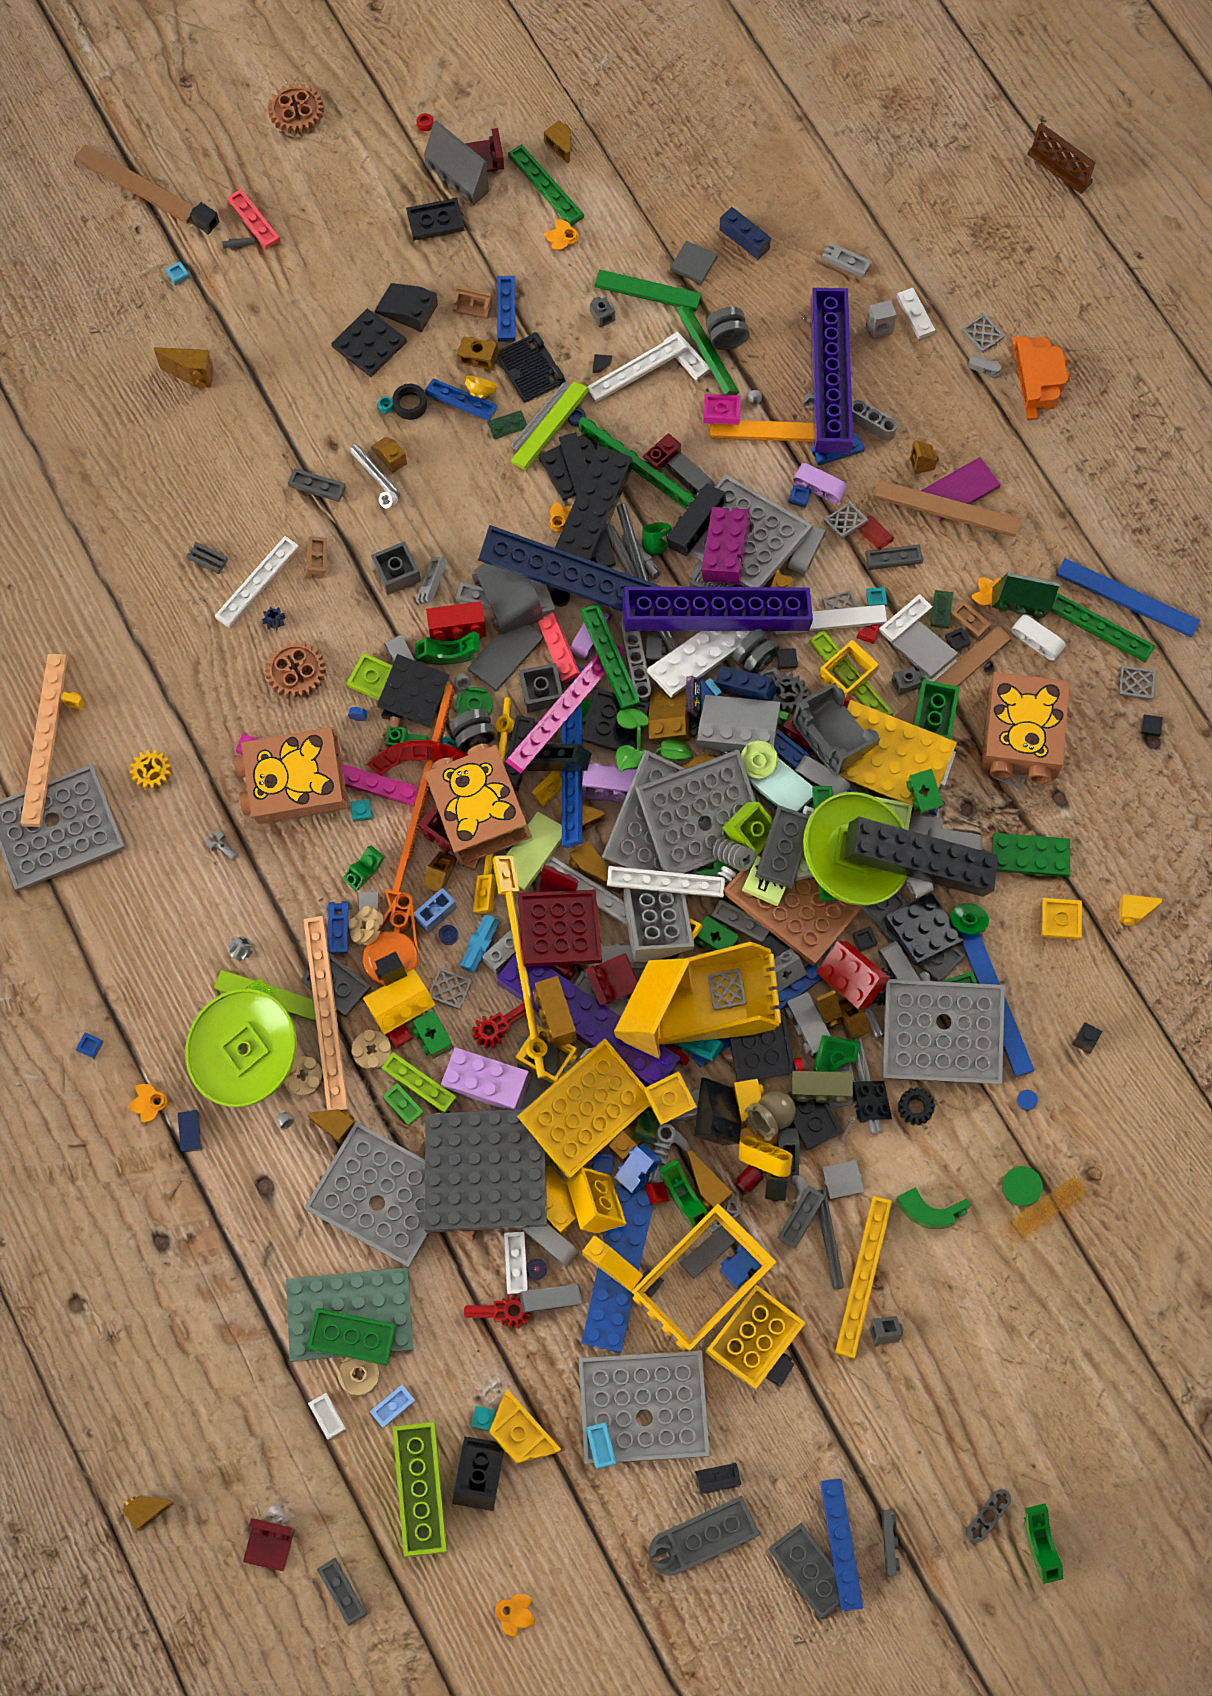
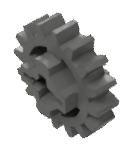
M783 672L782 677L776 675L774 682L777 686L776 693L779 694V698L775 694L772 700L781 702L780 708H782V711L785 712L788 709L790 713H792L793 708L796 709L799 701L808 696L806 693L808 687H803L805 681H799V675L794 678L793 673L786 676V673Z

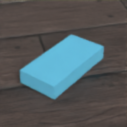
M606 1422L586 1427L596 1470L616 1465Z

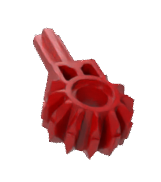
M522 1003L504 1016L499 1012L494 1016L491 1015L489 1020L485 1016L482 1017L483 1022L477 1020L476 1025L478 1027L472 1028V1031L475 1033L473 1039L478 1040L477 1045L480 1046L484 1043V1049H487L488 1044H491L494 1049L496 1048L495 1042L502 1044L501 1038H504L505 1034L510 1032V1025L527 1015L525 1003ZM492 1029L494 1033L491 1036H487L484 1034V1031Z
M510 1294L509 1302L503 1298L502 1301H494V1305H466L464 1307V1317L493 1318L494 1322H501L502 1325L509 1322V1329L513 1328L514 1323H516L517 1329H520L519 1322L527 1325L528 1323L524 1317L531 1318L532 1315L530 1313H523L519 1294L516 1296V1300ZM512 1307L520 1309L518 1316L513 1317L509 1315Z

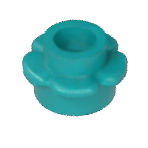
M384 396L380 398L377 404L380 412L386 414L394 410L393 400L390 397Z

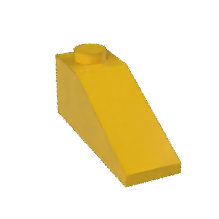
M595 1235L582 1251L583 1257L630 1292L643 1277V1274Z

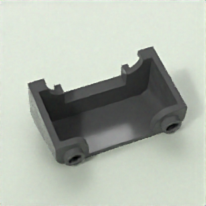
M483 563L474 570V574H472L475 585L479 584L483 588L494 613V618H492L495 629H499L501 635L543 619L540 600L531 579Z
M835 683L799 701L793 722L796 729L831 773L839 775L876 747L880 738L875 730L868 728L864 731L844 707L845 693Z

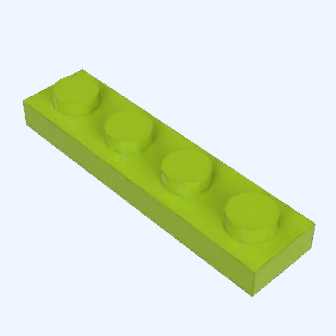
M392 1052L381 1067L384 1072L443 1113H446L457 1099L454 1094L394 1052Z

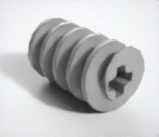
M727 837L719 838L713 846V855L718 861L732 866L739 871L748 870L755 861L754 850L731 839H727Z

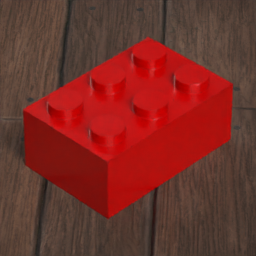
M482 601L426 609L431 639L454 641L472 632L479 633V639L487 637Z
M837 941L816 971L817 974L858 1009L869 1008L890 978L848 941Z

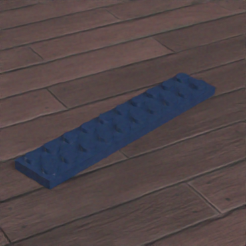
M492 525L488 527L478 561L622 612L624 587H662Z

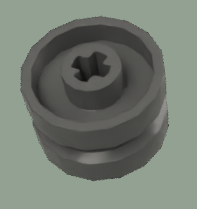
M721 308L714 311L706 319L711 344L715 349H733L741 346L748 340L750 333L745 323L744 312L740 308Z
M759 628L742 640L733 652L732 658L739 665L744 664L746 672L758 674V672L763 671L774 660L780 647L773 640L767 641L768 635Z
M480 708L469 710L456 716L450 722L449 727L452 735L456 737L455 742L459 750L468 752L470 748L476 745H489L496 739L497 733L494 726L490 724L491 718L487 710Z

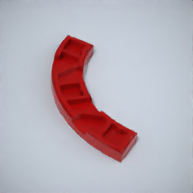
M415 740L398 743L380 751L367 762V765L382 776L391 768L409 760L428 761L429 759L438 761L443 758H452L455 761L468 755L458 748L441 742Z

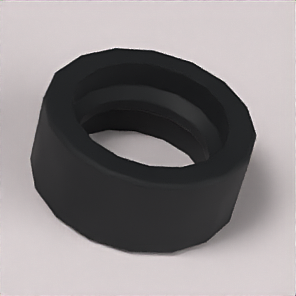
M411 383L404 384L398 387L393 394L394 410L401 418L413 420L425 413L427 408L426 393L420 386ZM412 394L420 398V404L413 409H405L399 404L400 399L405 395Z

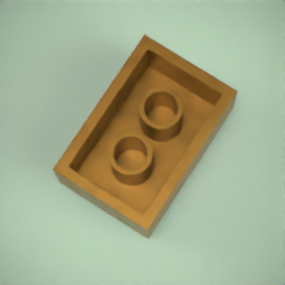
M558 976L536 982L533 997L536 1007H541L539 1008V1016L542 1025L546 1024L545 1034L548 1043H552L553 1047L557 1048L576 1042V1029Z

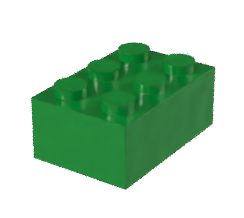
M923 679L919 686L912 725L951 740L960 687Z

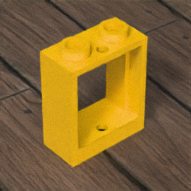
M851 640L820 668L819 676L826 685L835 683L844 691L845 698H849L877 672L879 664L856 642ZM849 655L866 673L846 689L829 672Z
M537 1025L539 1038L547 1041L545 1029ZM529 1035L515 1058L518 1064L537 1074L536 1065L527 1060L529 1056L526 1052V1046L531 1041ZM566 1044L558 1047L569 1055L555 1076L545 1071L546 1077L543 1079L553 1084L565 1074L563 1069L578 1059L577 1048Z

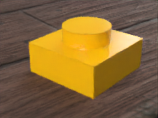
M63 692L61 699L65 706L83 710L85 703L81 695L75 692Z

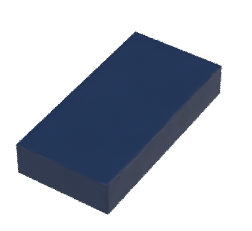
M198 1110L178 1112L181 1152L202 1150Z

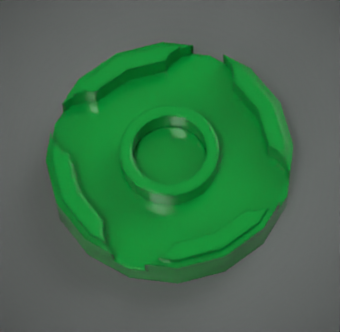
M469 687L458 695L456 700L458 715L478 708L487 710L489 716L491 715L493 700L485 689Z
M1018 1166L1009 1170L1004 1176L1002 1183V1192L1005 1198L1016 1206L1028 1207L1034 1204L1041 1196L1043 1190L1039 1174L1026 1166Z

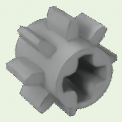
M244 936L232 939L228 945L231 957L236 960L249 958L253 952L251 941Z

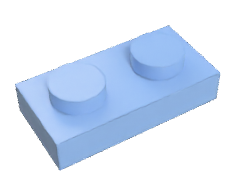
M401 1385L374 1407L370 1413L382 1428H385L411 1406L415 1400L405 1387Z

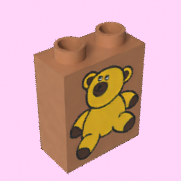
M994 672L988 687L981 770H989L990 775L998 779H1009L1013 777V774H1026L1029 781L1037 784H1046L1051 782V778L1056 779L1063 766L1070 681Z
M332 727L241 742L242 755L234 756V763L238 778L246 777L248 791L240 792L239 794L243 815L251 814V817L258 824L349 809L338 735Z
M488 744L476 745L468 750V756L455 761L452 758L440 759L432 764V770L424 772L453 852L460 865L532 838L496 745L491 747Z

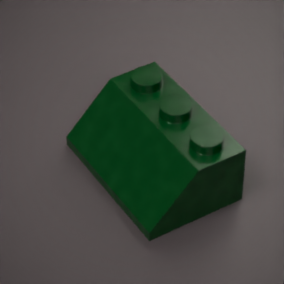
M1007 572L993 586L992 607L1000 611H1012L1019 615L1027 614L1032 615L1034 618H1044L1052 609L1060 583Z

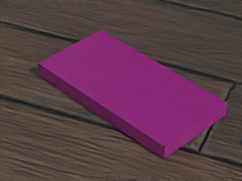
M979 457L921 491L971 504L1000 488L1001 484ZM935 515L939 521L945 519L944 517Z

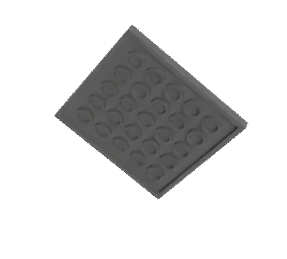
M524 1109L426 1114L424 1231L426 1233L547 1226L546 1151L517 1117Z

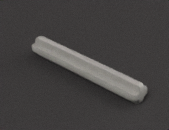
M354 444L350 450L355 458L386 492L392 491L399 497L400 491L362 448L358 444Z

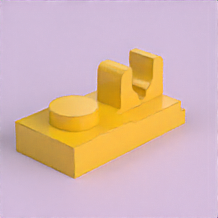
M550 771L551 773L547 777L543 776V780L531 792L540 806L544 807L562 788V771Z

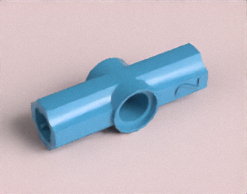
M484 915L476 933L472 934L467 946L468 949L460 963V967L465 971L475 974L481 963L482 956L490 949L492 938L500 924V921L495 917Z

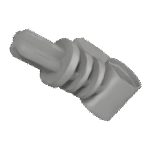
M669 1124L658 1126L653 1132L656 1143H653L652 1146L655 1147V1150L652 1151L662 1159L655 1172H649L648 1181L653 1183L660 1181L661 1174L659 1168L668 1164L665 1157H668L669 1154L666 1151L670 1150L672 1143L677 1144L686 1152L690 1150V1146L683 1135ZM662 1129L668 1132L667 1139L661 1137Z

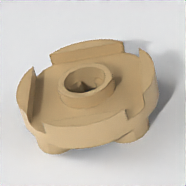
M364 906L354 918L350 919L348 927L350 928V937L353 942L366 946L377 939L380 931H378L379 925H383L381 912L369 906Z
M366 1030L356 1037L351 1052L355 1062L365 1070L380 1069L391 1055V1045L389 1039L383 1033ZM375 1046L377 1052L369 1055L367 1054V1048Z
M296 1057L284 1084L290 1092L297 1096L305 1097L312 1095L323 1081L322 1069L312 1057ZM300 1072H304L305 1074L308 1073V1076L305 1077V1081H302L301 1078H298Z
M345 1358L338 1370V1380L341 1387L351 1395H366L379 1383L380 1371L375 1363ZM356 1369L365 1373L362 1375L361 1380L353 1377L356 1374Z

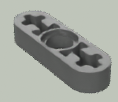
M999 1489L990 1496L966 1529V1536L969 1541L979 1543L985 1539L1011 1503V1495L1008 1491ZM1004 1494V1500L1006 1501V1503L999 1504L997 1509H1000L1001 1511L998 1513V1511L994 1507L989 1506V1504L992 1503V1505H995L998 1501L996 1495L1000 1496ZM985 1510H991L994 1513V1520L992 1522L984 1520L983 1513ZM979 1519L983 1525L988 1526V1529L986 1530L985 1527H982L979 1531L981 1537L973 1538L971 1529L979 1527L980 1523H977Z

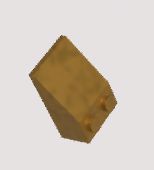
M154 347L161 370L198 388L211 387L214 368L208 350Z
M688 687L672 698L662 688L651 690L648 727L649 739L655 745L661 744L667 739L691 740Z

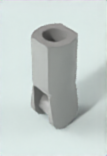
M972 355L968 368L984 373L992 378H997L1000 374L1001 365L997 362Z

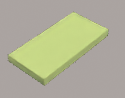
M539 812L535 814L528 824L532 838L513 845L506 854V856L513 855L518 887L524 891H527L542 870V867L548 862L562 842V825Z

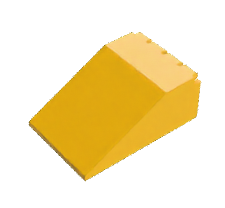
M747 942L685 958L690 961L693 989L691 992L682 987H677L656 1031L658 1044L749 1036L775 1030L781 1024V1015L779 1009L774 1010V1008L779 1007L778 990H772L777 988L776 971H770V969L775 968L774 954H770L771 949L754 942ZM740 969L747 1004L714 1010L708 975ZM728 974L727 977L733 979L736 974ZM722 976L714 977L713 979L719 982ZM739 976L735 980L738 984H740ZM724 979L721 984L727 988L730 981ZM712 982V987H713V990H714V988H715L717 985ZM732 984L729 990L735 993L739 987ZM719 986L716 993L722 995L725 990ZM740 990L737 995L743 998L742 991ZM727 992L724 998L730 1001L733 995ZM714 995L715 1002H717L719 1000V997ZM737 997L732 1001L733 1004L741 1002ZM721 1000L718 1006L727 1005V1002Z
M665 959L648 961L614 1030L616 1038L649 1055L660 1058L661 1054L656 1034L658 1026L677 987H682L691 992L693 989L689 960Z

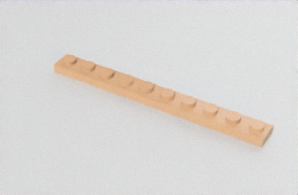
M66 654L47 655L20 822L25 827H41L68 660Z
M323 916L304 919L327 1110H349L325 920Z

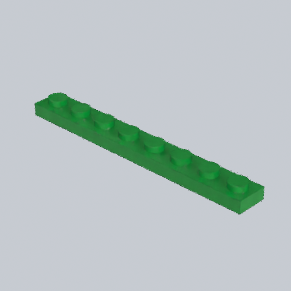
M585 417L579 420V431L583 434L587 433L591 440L604 448L632 457L633 471L686 510L689 503L695 500L690 492H685L678 483L670 481L663 472L655 470L648 461L640 459L633 450H628L621 441L613 439L606 430L598 428L592 420H588Z

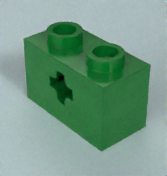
M932 769L909 775V781H906L909 792H913L914 799L912 803L915 811L918 810L919 814H923L943 807ZM922 788L925 791L928 790L926 797H924V794L919 793Z
M706 915L701 923L703 927L694 939L696 945L703 949L706 947L712 952L736 946L739 936Z
M434 1010L413 1021L414 1028H412V1031L417 1039L421 1038L424 1044L421 1047L426 1056L430 1054L431 1058L434 1059L453 1049L452 1042ZM430 1032L434 1035L433 1039L430 1036L428 1037Z

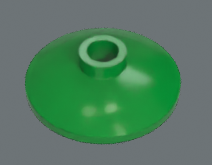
M962 903L955 906L951 911L950 919L953 926L963 933L971 935L980 934L988 927L989 917L987 913L975 904Z

